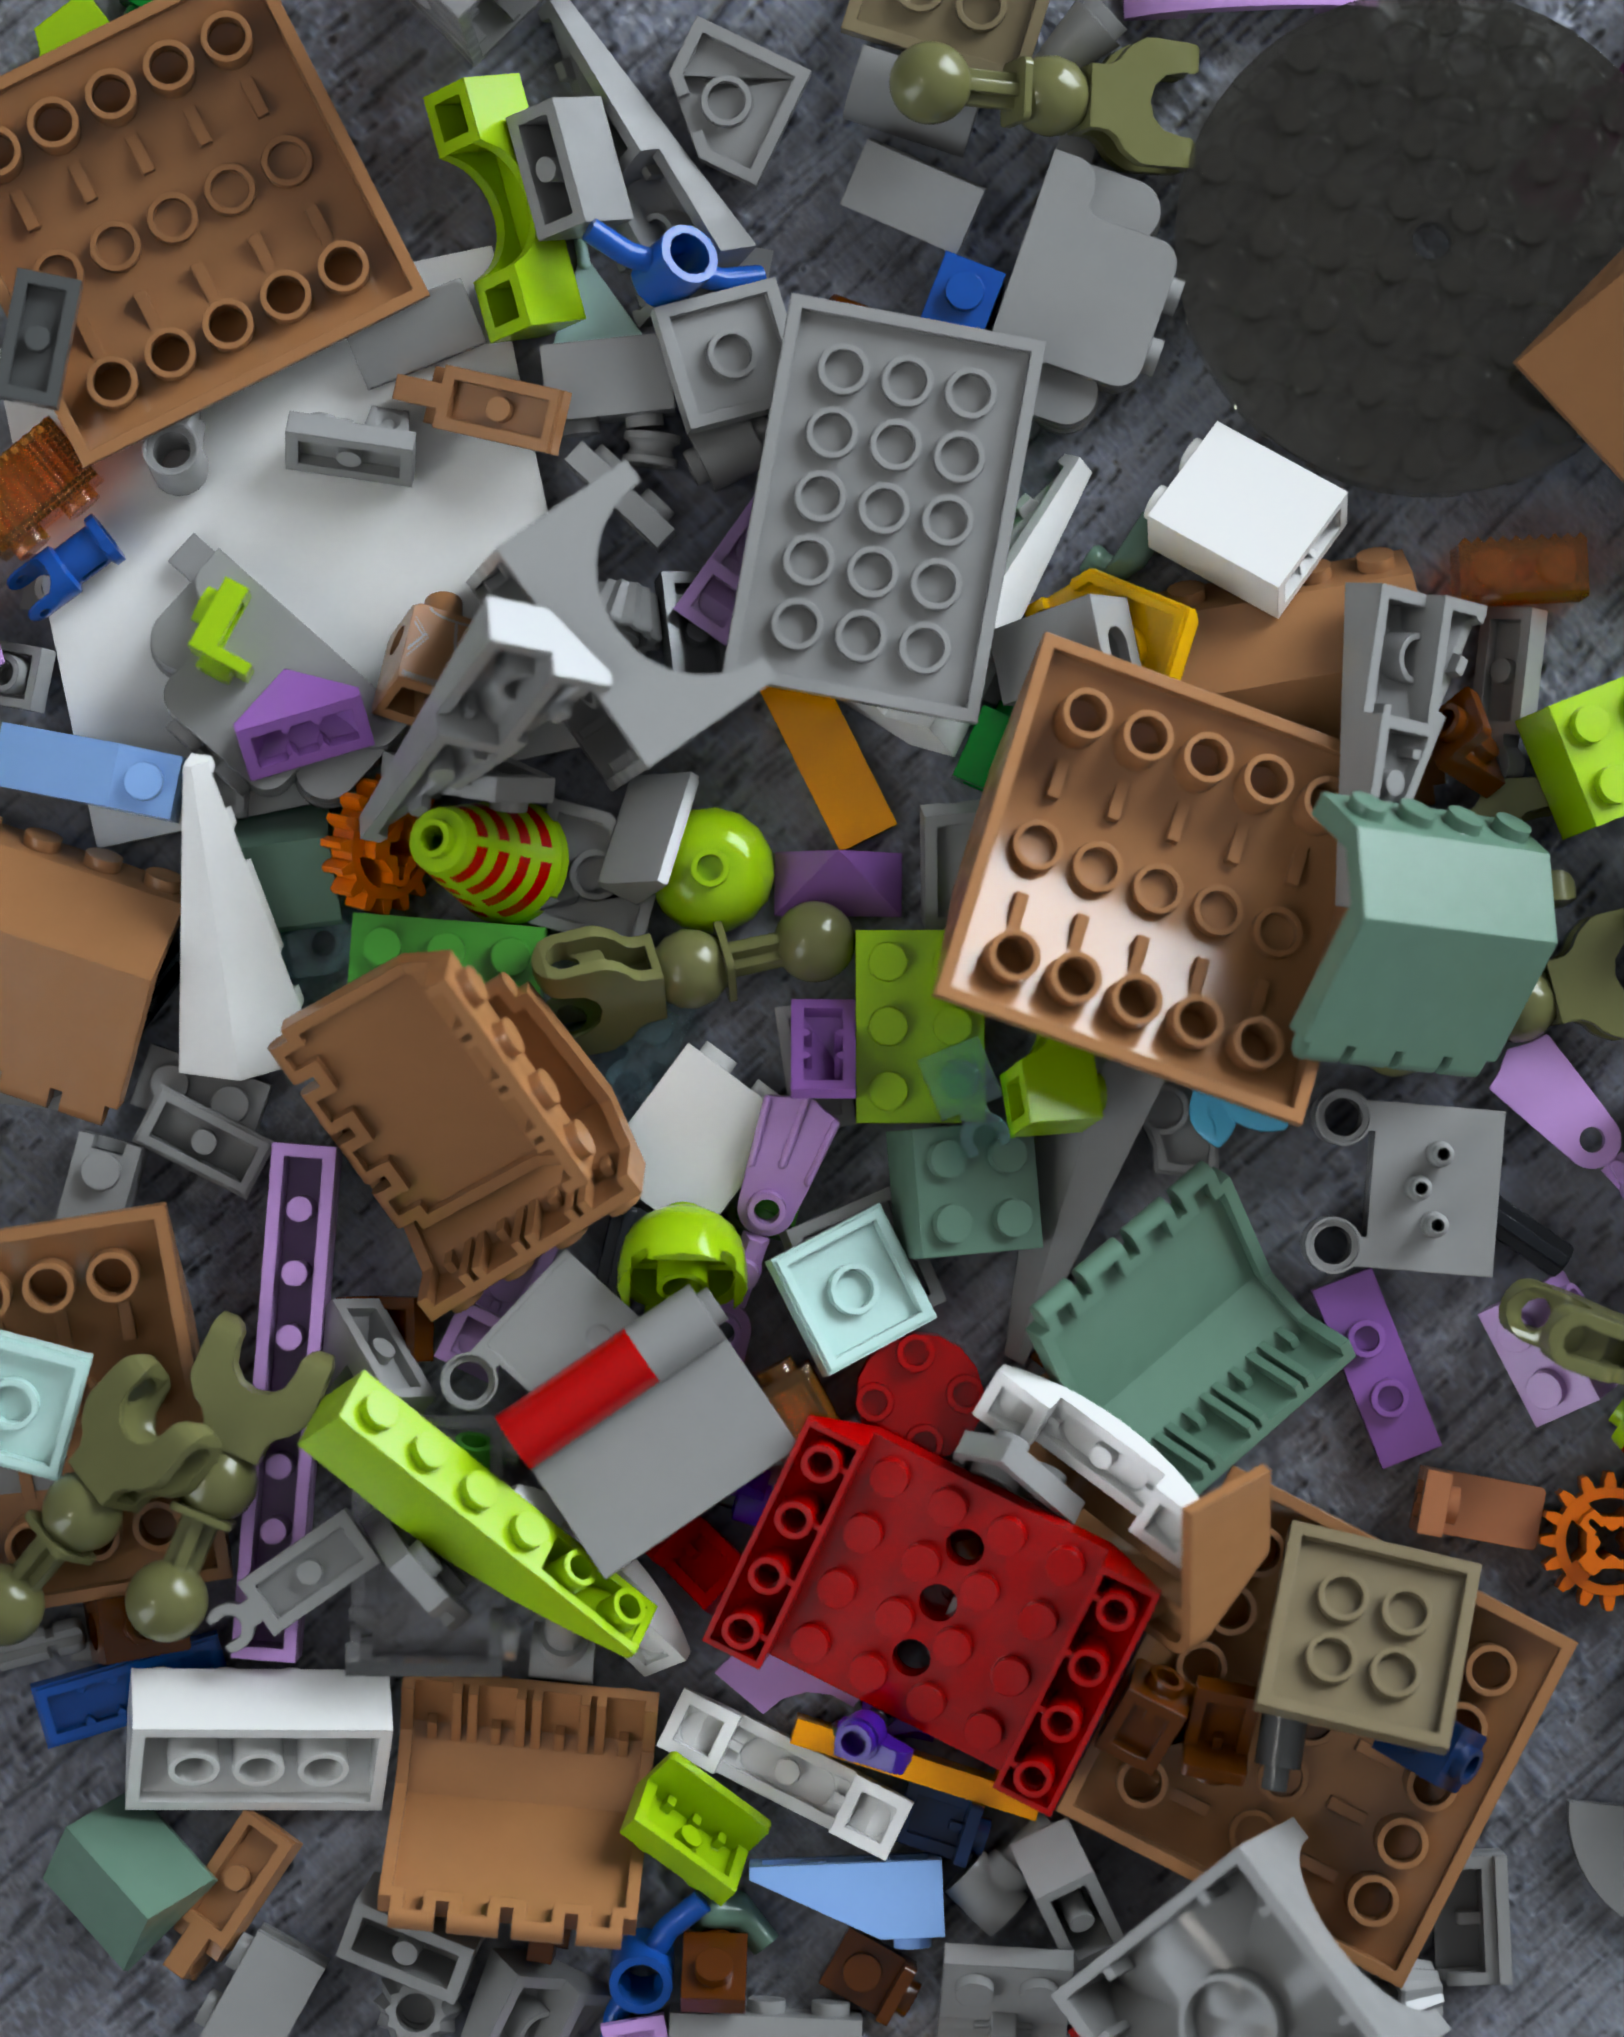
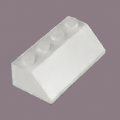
M165 1666L131 1668L127 1707L125 1810L382 1811L393 1737L389 1670H365L362 1668L299 1669L295 1667L283 1669H237L233 1667L203 1669L170 1668Z

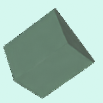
M306 805L236 820L237 824L234 832L244 858H251L279 933L344 924L341 895L334 894L330 890L337 874L323 872L321 867L327 859L332 857L331 849L320 845L321 838L333 835V826L325 819L327 813H332V810Z
M125 1793L65 1827L42 1878L123 1971H129L218 1881L156 1810H125Z

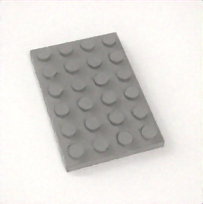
M791 293L722 673L742 668L763 657L778 678L767 685L768 687L966 724H977L1046 341Z

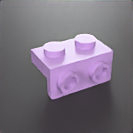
M1563 1270L1555 1277L1548 1276L1542 1281L1584 1297L1581 1290L1575 1284L1569 1282ZM1537 1298L1528 1301L1521 1311L1523 1323L1537 1328L1544 1326L1551 1310L1547 1300ZM1500 1302L1486 1307L1477 1314L1536 1428L1602 1399L1618 1385V1383L1600 1382L1564 1369L1544 1356L1539 1347L1526 1343L1511 1334L1500 1324Z

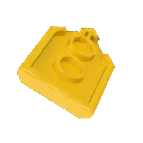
M1089 568L1072 578L1069 585L1047 598L1041 597L1029 604L1024 613L1025 617L1087 594L1126 597L1141 666L1180 681L1199 623L1196 609L1094 568Z

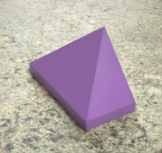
M285 668L233 724L250 781L375 745L359 687Z
M853 850L775 852L774 916H783L793 906L803 902L822 901L837 907L847 917H902V853Z
M791 999V1098L856 1099L855 999Z

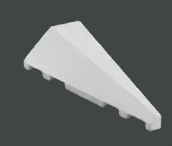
M1064 454L1057 461L1061 471L1034 498L1025 493L1017 501V515L1013 523L995 628L1022 619L1092 474V471L1080 457ZM992 648L990 650L982 700L996 673ZM839 700L906 743L955 757L970 727V724Z
M191 753L183 764L179 1073L242 1081L282 1069L267 1048L273 1040L283 1035L280 1031L283 1020L302 1010L305 999L299 984L293 985L281 955L284 944L251 858H244L234 832L237 821L232 807L224 806L213 777V771L216 766L213 757Z

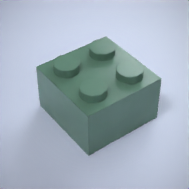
M1007 1121L886 1131L893 1227L908 1259H927L1043 1248L1034 1136L1009 1138Z

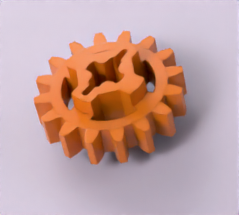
M376 773L374 780L362 778L356 785V793L346 792L339 797L343 807L340 814L327 813L325 819L334 827L333 835L321 838L320 845L331 849L332 857L327 859L321 867L323 872L337 874L330 890L334 894L346 896V906L371 913L389 915L391 908L402 911L409 909L408 894L423 897L427 893L422 878L428 873L415 862L410 851V834L419 817L407 813L389 825L388 838L381 843L360 839L359 816L382 778L381 773ZM431 799V808L434 804L435 799Z
M1603 1470L1600 1485L1594 1486L1592 1481L1582 1474L1577 1476V1486L1580 1492L1572 1495L1561 1488L1555 1492L1563 1506L1559 1512L1543 1509L1542 1517L1552 1523L1553 1528L1552 1532L1539 1534L1537 1542L1544 1546L1552 1547L1553 1554L1547 1556L1540 1563L1542 1568L1547 1571L1560 1569L1563 1572L1554 1585L1559 1591L1563 1593L1577 1585L1576 1602L1586 1607L1595 1594L1599 1595V1602L1603 1610L1613 1611L1616 1596L1622 1595L1624 1599V1579L1612 1583H1599L1589 1580L1591 1576H1595L1601 1569H1618L1624 1574L1623 1558L1605 1550H1601L1598 1553L1595 1552L1601 1542L1595 1535L1597 1531L1589 1524L1590 1520L1592 1523L1612 1532L1619 1528L1620 1531L1616 1534L1615 1540L1620 1546L1619 1550L1624 1554V1506L1621 1505L1613 1513H1598L1589 1505V1503L1603 1498L1624 1500V1482L1621 1487H1618L1614 1472ZM1572 1522L1578 1528V1548L1569 1558L1566 1537L1569 1525Z

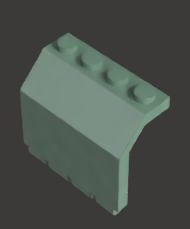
M1353 791L1351 796L1322 792L1311 815L1346 848L1351 904L1289 1026L1296 1033L1292 1041L1293 1055L1297 1059L1332 1063L1339 1061L1342 1064L1378 1068L1388 1067L1390 1069L1424 1073L1436 1072L1442 1075L1470 1078L1477 1077L1486 1061H1497L1558 943L1550 854L1530 836L1532 829L1526 822L1508 813L1498 812L1495 817L1477 815L1457 805H1451L1448 810L1429 808L1425 804L1409 798H1403L1400 803L1381 801L1375 796L1362 791Z
M1202 1160L1167 1188V1194L1171 1200L1170 1204L1163 1198L1157 1197L1119 1230L1124 1241L1123 1245L1115 1238L1110 1237L1072 1270V1274L1077 1282L1075 1286L1068 1279L1062 1278L1029 1307L1034 1321L1025 1328L1051 1381L1083 1396L1135 1431L1182 1475L1198 1496L1356 1357L1350 1340L1308 1314L1272 1273L1230 1176L1214 1166L1211 1168Z

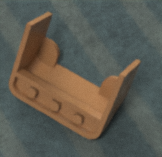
M1047 1373L1040 1375L1041 1377L1050 1380ZM1036 1441L1030 1446L1028 1453L1037 1461L1049 1464L1064 1473L1067 1477L1065 1485L1085 1501L1075 1525L1113 1543L1162 1591L1144 1631L1176 1654H1183L1205 1642L1269 1553L1271 1536V1470L1261 1464L1182 1507V1568L1180 1570L1128 1531L1137 1516Z

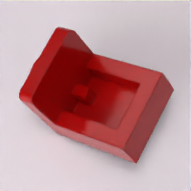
M702 1515L645 1553L653 1562L661 1566L711 1616L714 1615L742 1556L716 1527Z

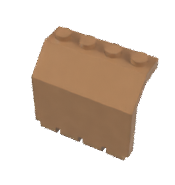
M1372 547L1358 552L1354 558L1332 562L1322 558L1279 619L1214 583L1204 584L1196 580H1186L1170 585L1167 591L1156 592L1196 609L1199 623L1181 681L1340 739L1345 582L1384 583L1417 592L1414 574L1403 550L1393 551L1386 547ZM1432 754L1413 799L1426 806L1435 805L1434 786L1446 784L1445 772L1437 768Z
M0 816V1071L2 1072L0 1077V1093L48 1108L54 1091L58 1090L62 1092L58 1112L102 1126L109 1108L117 1110L124 1103L157 976L177 928L181 925V875L160 867H149L146 870L123 863V857L114 851L99 847H90L83 850L62 843V836L53 831L37 827L22 830L2 823L3 818Z
M452 950L402 953L284 1019L280 1030L283 1035L273 1040L267 1048L293 1085H298L314 1077L315 1080L307 1084L301 1090L300 1095L329 1135L336 1134L350 1127L349 1131L338 1138L336 1145L365 1184H371L384 1176L386 1177L385 1180L373 1188L371 1193L398 1229L417 1220L422 1229L425 1230L542 1165L563 1166L560 1185L568 1195L590 1183L593 1155L596 1153L594 1141L585 1125L578 1119L571 1121L560 1106V1095L550 1075L544 1069L536 1071L523 1053L525 1050L524 1043L515 1025L506 1017L500 1020L487 1002L489 999L488 991L480 975L471 966L464 968Z
M502 972L484 983L489 996L487 1002L500 1020L506 1017L515 1025L524 1043L525 1050L523 1053L536 1071L544 1069L550 1075L560 1095L559 1104L570 1120H580L589 1131L596 1148V1153L593 1155L590 1183L567 1195L560 1185L563 1166L542 1165L425 1230L422 1229L417 1220L403 1227L422 1271L417 1304L432 1322L451 1310L453 1313H460L470 1308L479 1300L485 1289L501 1279L509 1282L519 1278L532 1267L537 1257L556 1246L557 1249L561 1250L573 1245L586 1233L589 1225L607 1214L610 1217H617L625 1213L636 1204L643 1191L646 1163L613 1088L533 985L527 981L518 987L506 972ZM350 1127L329 1136L336 1143L341 1135L350 1130ZM384 1176L369 1185L373 1189L378 1183L385 1180L386 1177Z
M404 1668L401 1686V1718L396 1777L377 1903V1911L388 1912L387 1928L433 1932L436 1916L447 1918V1934L498 1938L500 1923L512 1924L511 1940L562 1945L564 1929L577 1930L575 1946L621 1950L623 1935L636 1936L645 1853L619 1832L636 1784L654 1767L660 1692L642 1691L630 1687L611 1688L559 1681L548 1682L517 1679L504 1675L486 1676L454 1673L441 1669Z

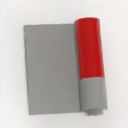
M687 1284L494 1416L510 1444L526 1466L534 1472L605 1579L617 1573L787 1457L796 1442L719 1326L729 1318L708 1287L696 1294L691 1285Z

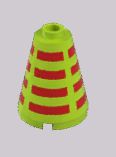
M488 801L433 808L417 819L410 834V851L415 862L472 914L491 923L519 925L541 915L545 911L540 910V908L550 897L556 899L561 892L569 865L568 843L561 825L558 821L552 820L545 812L548 810L537 803H528V811L525 813H508L492 810L489 808Z

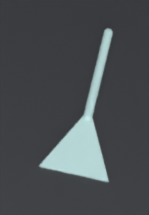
M574 239L578 263L574 275L586 319L557 331L553 344L642 335V332L591 264L587 243L582 239Z

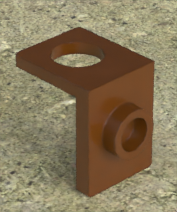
M125 1595L83 1602L93 1663L109 1665L191 1649L190 1636L180 1641L162 1643L141 1635L129 1621L125 1609Z

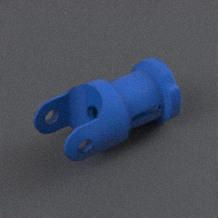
M92 513L84 518L85 526L55 549L47 546L15 570L7 579L6 584L8 588L18 590L24 588L41 575H48L50 577V591L30 608L28 612L30 620L41 621L46 619L82 593V584L111 562L119 565L126 560L124 553L115 540Z

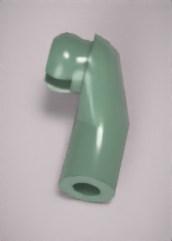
M1145 511L1140 514L1125 540L1113 555L1101 545L1093 546L1079 566L1080 573L1089 568H1094L1125 580L1143 569L1155 552L1148 547L1147 519L1144 518Z
M737 1889L732 1897L722 1906H719L702 1892L698 1891L706 1899L711 1910L693 1924L690 1929L696 1932H702L708 1928L734 1929L737 1933H748V1948L754 1955L764 1950L779 1936L747 1893Z

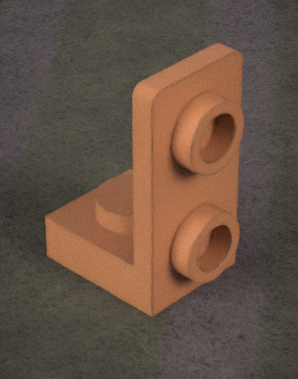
M1420 1465L1409 1528L1419 1534L1441 1538L1444 1534L1534 1550L1537 1546L1546 1491L1540 1486Z

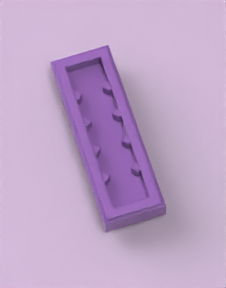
M1365 1268L1310 1290L1323 1323L1348 1338L1356 1354V1357L1342 1371L1380 1467L1385 1469L1442 1446L1373 1269Z

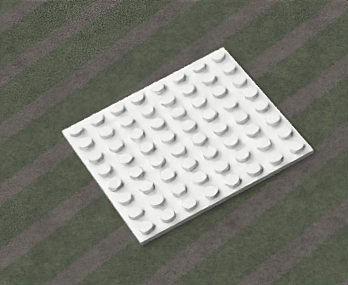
M492 245L414 262L427 290L461 278L487 343L407 376L432 381L435 366L445 368L447 364L521 381L513 342L492 344L489 342L473 283L489 268L494 257ZM347 338L202 410L201 420L206 424L203 450L208 459L209 473L206 482L199 490L185 496L167 494L158 487L143 458L142 445L144 440L84 469L54 410L4 400L35 554H38L47 546L54 549L82 529L85 526L84 518L92 513L112 536L126 558L119 565L111 562L82 584V593L49 616L73 735L179 755L188 758L192 753L165 728L173 720L164 702V688L170 678L163 674L155 664L151 654L150 643L151 631L155 621L190 584V581L175 569L168 560L193 533L215 552L220 548L376 688L387 643L412 605L424 604L425 599L432 593L447 591L461 598L463 602L462 616L474 619L482 604L466 581L497 546L548 512L536 451L432 428V424L423 422L426 407L392 399L396 380L368 390ZM372 406L409 411V431L416 432V470L412 487L286 469L285 429L289 411L309 414L323 412L331 414L336 418L353 420V423L365 424ZM184 449L173 450L163 458L161 466L177 468L188 460L191 452ZM41 575L45 596L50 591L51 580L48 575ZM548 719L528 733L527 746L510 756V758L520 761L581 747L563 722L557 724ZM382 763L373 771L368 779L374 780L376 773H381ZM295 782L287 791L275 797L261 796L251 790L248 817L311 804L300 795ZM88 805L96 846L99 848H107L182 832V808L179 823H173Z

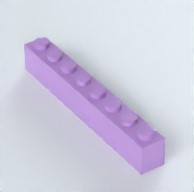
M272 1142L253 1372V1386L260 1390L277 1391L285 1388L297 1372L302 1359L312 1352L323 1351L325 1307L331 1300L343 1154L338 1146ZM306 1427L290 1437L277 1439L272 1442L263 1462L256 1465L259 1478L256 1497L249 1508L242 1513L235 1601L241 1603L247 1599L237 1584L240 1580L312 1531L318 1461L297 1445ZM305 1615L276 1636H273L265 1623L261 1622L256 1626V1633L252 1641L242 1650L231 1653L230 1658L296 1663L302 1656ZM235 1617L233 1620L232 1640L238 1638L242 1630L240 1621Z

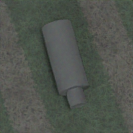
M1262 1713L1254 1760L1255 1763L1264 1765L1261 1788L1277 1792H1287L1290 1770H1301L1307 1723Z

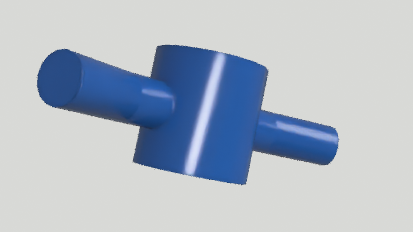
M596 218L588 225L582 236L584 242L618 264L631 268L633 285L638 295L653 307L688 299L699 288L717 292L766 279V272L761 265L718 267L717 252L713 243L701 230L691 225L679 224L669 228L650 247L633 243Z
M693 1891L656 1922L653 1929L636 1928V1936H622L621 1950H612L609 1989L612 1997L604 2011L602 2023L629 2018L631 2013H652L661 2009L670 1999L673 1990L675 1965L672 1944L678 1936L711 1910L706 1899L698 1891ZM635 1965H645L652 1967L657 1973L640 1977L626 1969Z

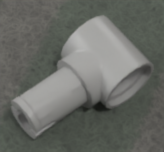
M201 411L144 439L142 445L143 458L158 487L167 494L174 496L190 495L199 490L206 482L209 473V463L203 450L206 424L201 420ZM184 449L191 452L188 460L177 468L161 466L163 458L173 450Z
M545 1619L543 1622L535 1621L531 1640L528 1678L592 1685L597 1644L548 1619Z
M1038 1812L1036 1821L1030 1820L999 1851L994 1848L987 1854L983 1850L981 1856L975 1855L967 1862L966 1867H962L944 1888L943 1892L989 1937L997 1933L1020 1910L1029 1897L1024 1891L1028 1884L1009 1844L1030 1835L1041 1827L1053 1824L1041 1812Z

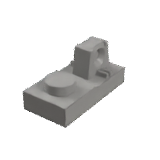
M372 406L365 424L353 423V420L336 418L331 414L323 412L309 414L289 411L285 429L286 469L412 487L416 470V432L409 431V411Z

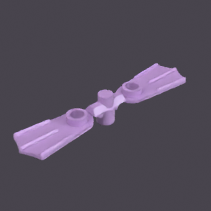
M1545 1034L1529 1043L1507 1049L1499 1071L1489 1086L1490 1091L1573 1163L1587 1169L1604 1167L1601 1171L1619 1189L1624 1199V1153L1622 1151L1619 1153L1621 1147L1620 1129L1552 1038ZM1589 1127L1596 1128L1602 1135V1144L1594 1152H1587L1580 1145V1135Z
M765 1095L763 1098L737 1203L739 1219L743 1226L750 1231L743 1230L741 1235L748 1268L747 1292L742 1303L734 1309L733 1299L726 1304L720 1305L729 1318L725 1322L729 1323L734 1329V1333L728 1341L743 1363L751 1336V1322L744 1309L752 1289L756 1286L761 1276L762 1261L771 1240L763 1236L780 1234L791 1225L840 1126V1120L825 1110L813 1098H791V1095ZM762 1200H772L778 1205L779 1211L774 1217L764 1219L755 1213L754 1208L756 1204Z

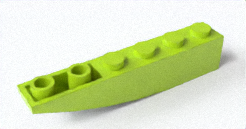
M366 1370L361 1371L321 1399L297 1443L301 1449L416 1539H419L452 1564L499 1593L557 1625L625 1658H630L636 1654L658 1607L617 1573L605 1579L579 1542Z

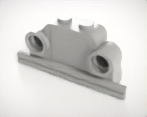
M1067 133L1060 136L1057 147L1054 150L992 329L995 332L1046 341L1032 421L1036 422L1044 430L1057 435L1076 433L1091 422L1098 407V390L1109 394H1120L1133 387L1140 373L1153 377L1165 342L1153 337L1161 313L1174 316L1186 280L1174 276L1177 269V258L1172 247L1165 241L1156 238L1161 224V207L1153 189L1144 182L1091 164L1096 151L1095 145L1086 138L1067 136Z
M193 533L168 560L175 569L190 581V584L158 617L151 631L150 647L154 662L159 670L170 678L164 688V702L173 720L165 728L192 753H195L203 746L221 763L214 769V772L241 796L250 788L261 796L275 797L283 794L295 782L298 792L309 804L325 810L342 808L339 797L346 792L356 793V785L362 778H368L382 763L383 750H398L411 726L372 714V703L376 688L220 548L215 552ZM226 576L249 588L252 597L224 647L228 652L252 664L254 674L249 683L233 677L230 685H226L203 673L195 667L200 657L192 654L188 646L199 625L191 620L198 601L208 586L218 590ZM285 668L359 687L375 745L250 781L233 724Z

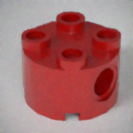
M912 1331L868 1355L858 1373L855 1403L861 1424L882 1427L942 1458L952 1454L957 1449L965 1430H975L980 1420L972 1412L983 1396L984 1389L977 1367L960 1345L938 1333Z

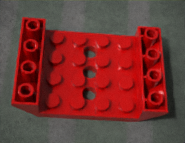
M809 1415L701 1641L760 1670L770 1654L1000 1770L992 1787L993 1789L1051 1817L1162 1591L1113 1543L882 1427ZM959 1529L974 1531L983 1541L984 1553L971 1560L959 1556L951 1546V1533ZM933 1584H941L948 1587L956 1596L957 1609L949 1614L934 1612L924 1601V1589ZM907 1639L920 1641L927 1647L930 1653V1664L923 1668L908 1667L898 1656L897 1644Z

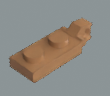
M446 364L445 368L435 366L432 381L397 374L392 399L426 407L423 422L432 424V428L558 456L572 393Z
M243 1810L206 1865L218 1881L175 1924L173 1929L182 1936L163 1965L183 1980L191 1979L196 1981L212 1958L217 1962H222L229 1951L234 1949L242 1933L247 1930L299 1852L303 1843L260 1811Z

